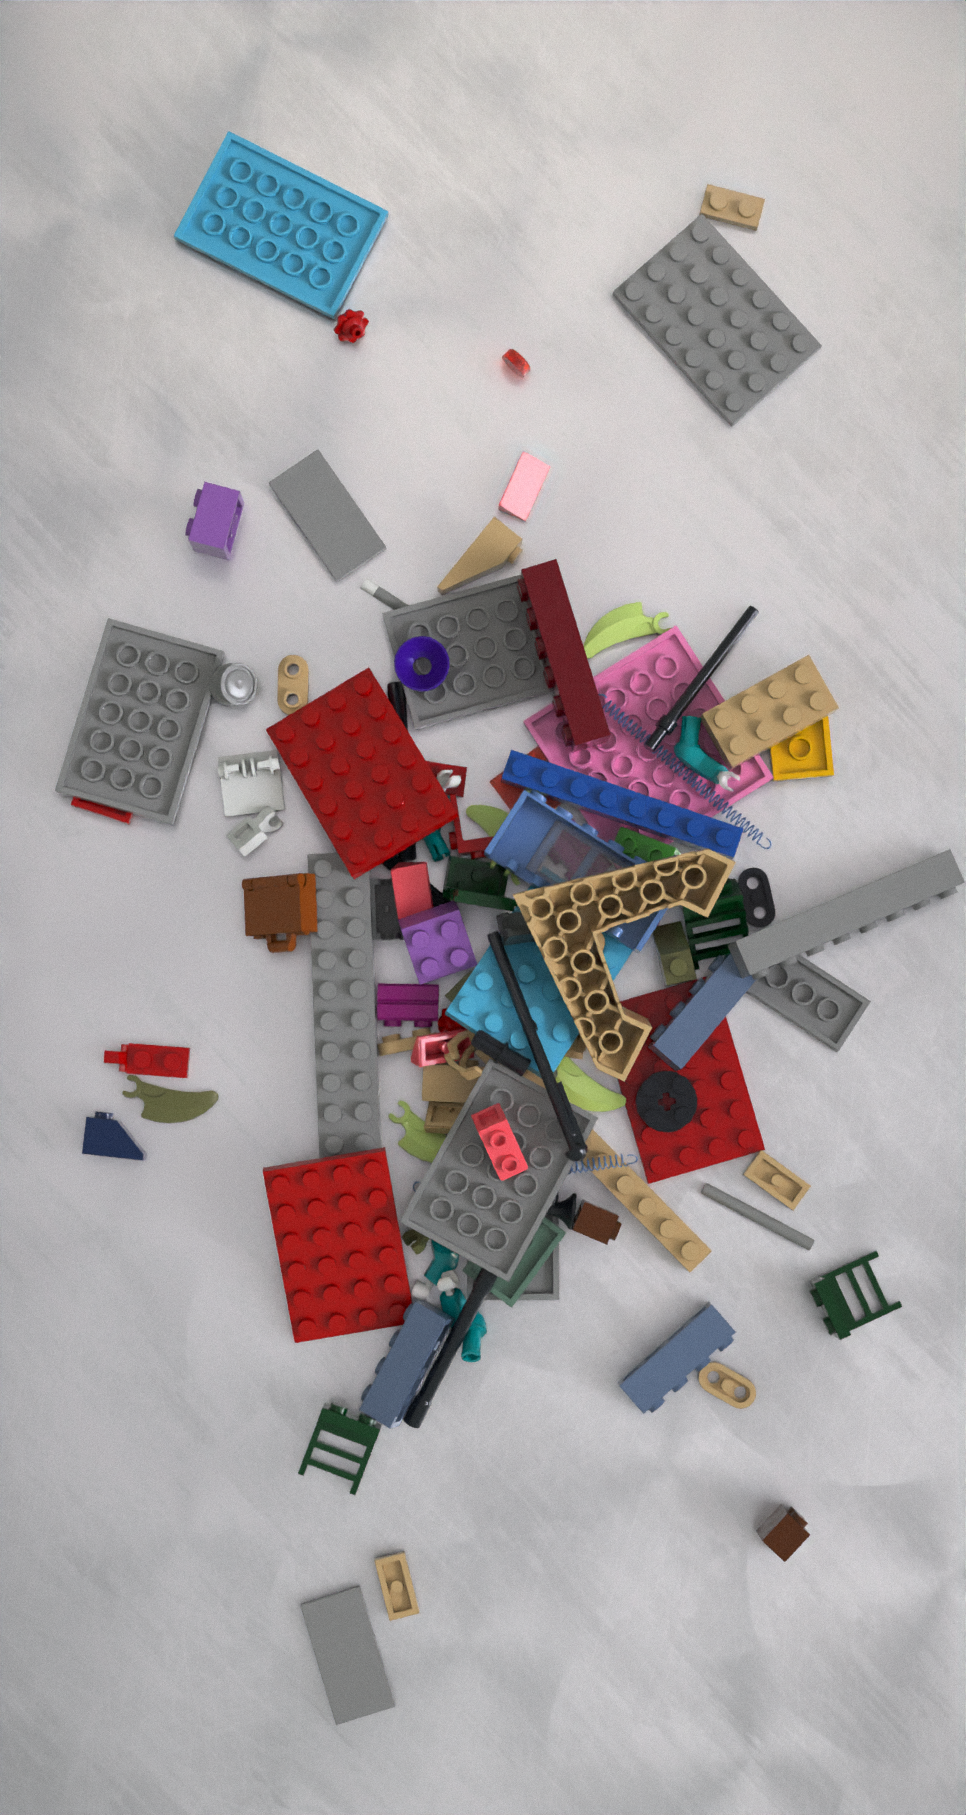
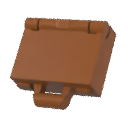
M296 873L242 880L246 936H253V939H266L267 948L271 953L292 952L296 948L297 936L318 932L315 874ZM277 935H286V940L277 941Z

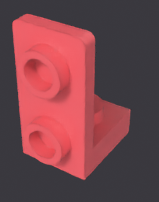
M499 1103L471 1115L501 1181L528 1169L525 1158Z

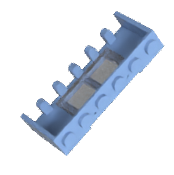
M525 790L522 792L483 854L535 889L646 863L645 860L638 856L632 859L624 854L625 848L611 839L605 842L597 837L599 832L586 823L580 826L572 821L573 815L559 806L556 810L546 804L547 798L535 790H531L530 793ZM668 908L651 913L650 916L636 921L625 922L608 928L605 933L636 953H639Z

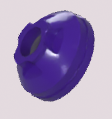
M417 636L408 639L399 647L395 655L394 667L398 679L404 686L413 691L425 692L433 690L443 683L448 675L450 663L448 653L441 643L431 637ZM419 658H426L431 663V670L426 675H418L413 669L414 662Z

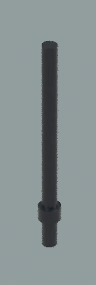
M749 606L671 710L667 715L663 714L655 724L657 728L644 744L646 749L654 752L665 736L671 735L677 727V720L759 614L755 607Z

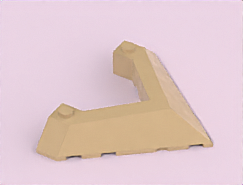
M705 848L513 894L598 1070L625 1082L652 1026L648 1018L621 1006L597 934L607 931L608 928L625 922L630 923L650 916L651 913L665 908L670 909L678 905H682L708 918L736 863L734 860Z

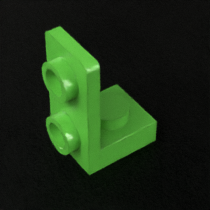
M620 827L615 838V842L625 848L623 853L632 859L638 856L646 862L681 854L676 847L624 827Z

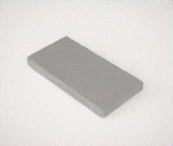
M318 449L269 482L274 493L336 582H339L387 549Z
M799 954L796 955L798 962L782 969L779 964L768 967L770 974L757 979L746 991L747 994L836 1052L840 1050L871 1002Z
M360 1585L302 1603L300 1605L336 1725L395 1707L394 1698Z

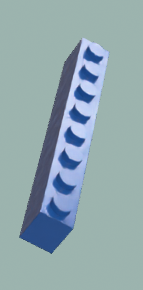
M514 750L510 752L501 778V782L528 792L535 790L544 797L698 850L708 848L730 859L735 857L744 830L741 827Z

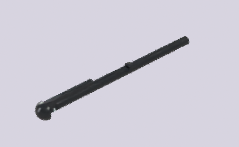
M498 931L492 932L487 937L567 1142L569 1151L565 1153V1156L571 1161H580L586 1157L588 1146L584 1142L562 1082H556L536 1032L538 1027L530 1015Z

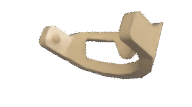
M465 1030L449 1041L447 1044L449 1053L444 1054V1057L449 1066L455 1069L461 1077L469 1081L481 1077L482 1070L477 1066L466 1069V1062L475 1049L471 1044L460 1059L457 1045L466 1037H469L470 1041H472L475 1035L471 1031ZM459 1059H460L459 1065L456 1064V1063L454 1062V1060H459Z

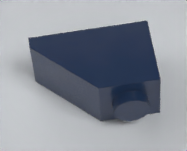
M95 1111L94 1117H86L82 1154L146 1160L147 1153L121 1120L113 1119V1113Z

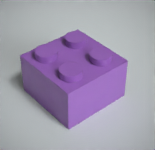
M205 481L203 489H197L193 506L197 507L194 519L189 518L185 535L189 536L188 541L195 552L229 560L245 504L240 491Z
M451 901L398 919L420 985L477 966L456 902Z

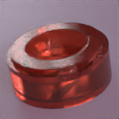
M509 349L502 356L506 365L519 377L524 378L531 371L528 362L514 349Z

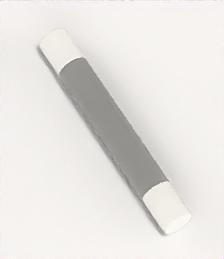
M368 578L365 579L360 587L393 610L409 606Z

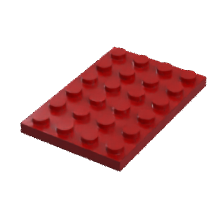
M369 667L266 729L354 880L459 817Z
M698 979L620 1001L622 1007L648 1018L652 1026L625 1082L617 1078L621 1094L626 1098L625 1108L648 1184L765 1150L726 1017L681 1070L674 1071L648 1048L653 1041L650 1035L660 1024L664 1026L668 1024L673 1018L669 1013L679 1001L685 1003L692 995L689 989ZM656 1072H676L686 1077L696 1091V1112L691 1122L680 1130L674 1132L656 1131L646 1125L637 1113L635 1104L636 1093L643 1081ZM667 1092L663 1093L662 1099H658V1105L664 1106V1111L670 1110V1105L675 1104V1099L670 1098Z
M385 1147L264 1167V1182L294 1342L299 1343L403 1325L405 1322L403 1315L412 1303Z

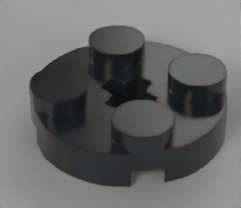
M656 1072L644 1080L639 1087L635 1099L636 1110L645 1124L654 1130L674 1132L691 1122L697 1109L696 1091L686 1077L676 1072ZM666 1092L669 1093L670 1098L675 1099V1104L670 1105V1110L664 1111V1106L658 1105V1099H662L663 1093Z

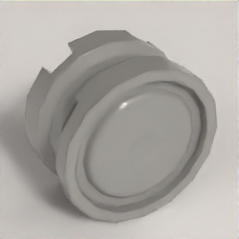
M228 663L215 668V673L210 676L209 687L213 698L218 703L226 706H239L249 703L257 693L258 682L254 671L248 665Z

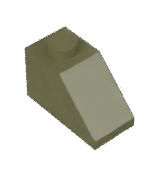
M681 921L656 927L652 935L664 986L697 979Z

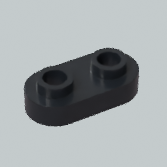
M754 867L748 868L739 875L737 881L744 898L746 921L755 928H763L771 924L775 918V906L770 884L763 870ZM749 878L757 880L758 886L756 889H750L747 886ZM757 907L764 910L765 914L761 919L754 916V909Z

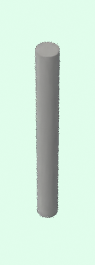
M708 1183L704 1185L701 1194L807 1250H810L814 1243V1239Z

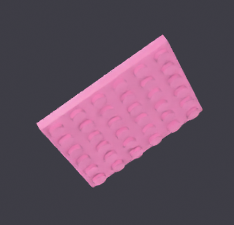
M676 625L594 676L593 679L598 694H604L607 697L599 696L602 707L612 700L608 709L616 704L612 713L620 708L617 716L625 712L620 721L629 715L625 723L627 724L633 719L629 728L638 723L633 732L639 727H642L637 736L646 730L642 738L643 740L649 734L652 735L657 728L655 724L663 714L667 715L703 666ZM709 678L677 720V727L671 735H666L655 749L656 751L664 745L660 754L668 749L664 758L672 753L669 761L676 757L674 745L680 739L682 716L700 718L704 712L725 701L711 678ZM552 703L523 721L549 763L711 818L725 808L724 806L717 810L720 803L713 807L716 799L709 803L712 795L704 799L708 791L700 795L704 786L696 792L699 783L691 788L695 779L687 784L690 776L683 780L686 772L678 777L681 769L674 773L676 766L670 769L672 762L665 765L668 758L661 761L664 754L657 758L660 750L652 754L651 751L646 749L644 743L647 738L639 743L642 735L635 739L638 731L631 735L633 728L626 731L629 724L622 728L624 721L618 724L620 717L613 720L615 714L609 716L611 710L605 712L607 706L603 708L611 734L609 741L574 753L571 746L566 747L561 734L562 725H564L563 718L556 717ZM701 722L698 745L707 755L726 767ZM757 755L730 770V772L740 777V781L734 777L728 779V787L734 789L732 792L696 773L693 774L690 781L698 776L694 783L695 785L703 779L699 788L707 783L703 792L711 787L708 795L716 791L712 799L720 795L717 802L724 798L721 806L729 802L726 807L728 808L774 777L760 755ZM676 758V760H675V762L673 763V765H675V764H676L678 761H680V760H679L678 758ZM681 762L677 769H679L684 764ZM685 766L681 773L688 769V767ZM689 770V772L687 773V775H686L685 777H687V776H688L690 773H692L693 771H692V770ZM578 809L586 823L599 832L597 837L605 842H608L609 839L615 841L620 827L630 829L668 845L674 842ZM612 862V864L614 865V867H615L616 869L622 868V867L618 866L617 864H615L614 862Z

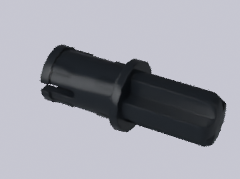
M478 1030L472 1038L471 1045L493 1058V1063L497 1064L499 1062L516 1072L519 1076L525 1073L531 1063L529 1058L527 1059L510 1048L508 1042L502 1043L483 1030Z

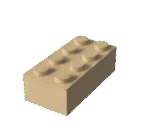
M807 655L704 712L700 718L722 760L730 771L833 714L839 707L811 657Z

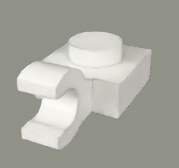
M267 806L261 810L255 819L252 820L248 816L226 836L245 857L268 838L265 832L278 830L283 825V822L277 815L273 817L275 812Z

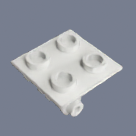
M278 750L218 757V774L221 780L225 817L260 813L267 806L273 811L285 810Z

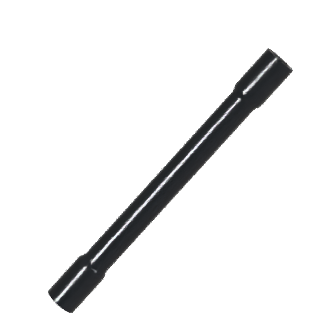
M481 1268L477 1275L473 1288L423 1386L418 1395L415 1396L403 1419L407 1425L413 1428H420L444 1376L485 1297L490 1293L498 1277L484 1268Z

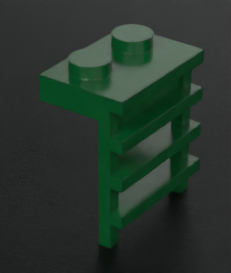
M449 855L442 892L443 898L454 902L514 911V906H517L515 899L505 896L508 876H504L505 868L496 864L492 869L490 868V862Z
M735 878L727 879L708 918L679 905L684 917L688 945L695 970L699 969L698 961L731 953L727 946L728 944L696 950L695 944L741 934L743 938L749 936L746 911L743 903L744 898ZM737 918L740 920V924L693 934L692 928Z
M877 1251L863 1255L835 1270L809 1280L812 1286V1290L809 1293L815 1306H821L825 1318L822 1321L830 1336L834 1334L836 1338L842 1340L851 1335V1330L902 1307L900 1301L888 1305L868 1261L879 1257ZM862 1265L882 1308L873 1313L852 1271L853 1268ZM844 1272L865 1314V1317L856 1321L835 1278Z
M331 1402L330 1405L324 1403L298 1474L304 1476L307 1465L314 1466L353 1481L350 1494L356 1495L382 1424L377 1423L375 1419L366 1414L360 1413L358 1416L350 1413L347 1407L338 1403ZM324 1430L366 1446L364 1456H359L317 1440L320 1431ZM314 1447L360 1464L357 1474L312 1458L311 1455Z

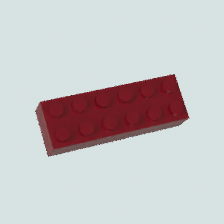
M557 559L521 569L520 579H517L518 585L516 587L521 603L527 601L528 608L526 609L525 616L529 630H535L537 634L534 646L538 659H544L546 663L543 675L547 688H553L555 692L552 700L555 715L557 718H563L564 725H562L561 734L566 747L571 746L574 753L607 743L611 736Z

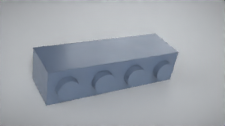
M731 953L724 957L718 955L708 967L711 972L705 980L699 978L689 989V992L692 994L685 1003L679 1001L671 1010L669 1015L673 1018L666 1026L660 1024L650 1035L653 1041L648 1048L674 1071L681 1070L756 981L753 980L751 975L743 979L741 978Z
M425 1300L415 1301L414 1304L411 1303L403 1315L405 1322L401 1330H397L389 1342L391 1349L387 1357H383L375 1369L377 1376L373 1384H369L361 1396L363 1403L359 1410L389 1429L400 1426L455 1320L454 1317Z
M708 1302L623 1377L618 1384L643 1414L648 1410L653 1413L665 1402L663 1396L671 1389L677 1392L688 1382L686 1376L694 1369L699 1372L711 1361L709 1356L718 1349L721 1352L734 1341L731 1336L736 1331L715 1307Z

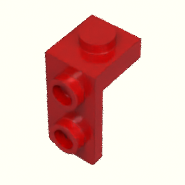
M456 793L449 794V800L459 815ZM457 817L452 820L453 832H448L450 849L457 851V857L470 855L473 860L488 858L483 854L493 836L463 840L460 818Z

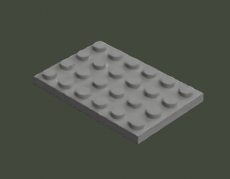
M703 214L698 216L633 273L612 294L731 426H734L822 347L817 339Z
M521 575L382 613L394 657L404 642L417 636H426L437 640L444 646L449 656L450 667L448 675L437 688L418 692L403 685L415 730L554 692L553 688H547L544 679L545 660H539L535 650L536 631H530L525 616L526 609L528 608L527 601L521 603L517 591V579H520ZM419 658L413 664V669L418 675L428 674L432 667L430 661L426 658Z
M108 618L55 791L173 825L212 698L209 687L210 676L215 673V668L222 665L225 652Z
M489 1058L481 1077L478 1078L400 1222L509 1282L575 1161H571L565 1156L569 1148L547 1090L529 1079L519 1076L516 1072L500 1063H493L494 1060ZM569 1102L584 1142H586L598 1117ZM497 1103L500 1104L528 1165L527 1170L503 1181L499 1179L471 1115Z

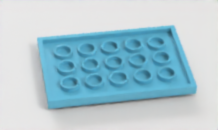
M228 131L174 234V239L335 319L389 213L387 210Z
M544 866L540 870L542 874L557 883L565 882L564 879ZM530 885V887L528 888V890L535 889V888L532 887L531 885ZM518 905L512 913L521 912ZM602 932L605 938L603 954L614 981L633 950L605 932ZM536 942L504 946L530 1015L538 1027L536 1032L554 1073L578 1036L579 1031ZM490 945L446 1010L445 1015L474 1034L478 1030H483L502 1043L508 1042L510 1048L531 1060L527 1069L542 1078Z

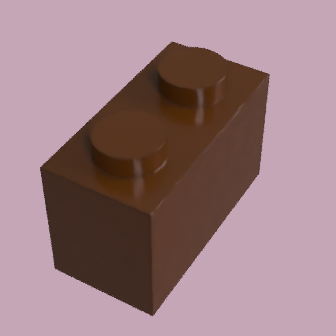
M582 1199L574 1218L572 1230L607 1245L609 1239L615 1241L621 1223L617 1221L619 1216L616 1213Z
M781 1504L756 1530L761 1540L784 1562L810 1536L805 1528L808 1523L792 1506L787 1510Z

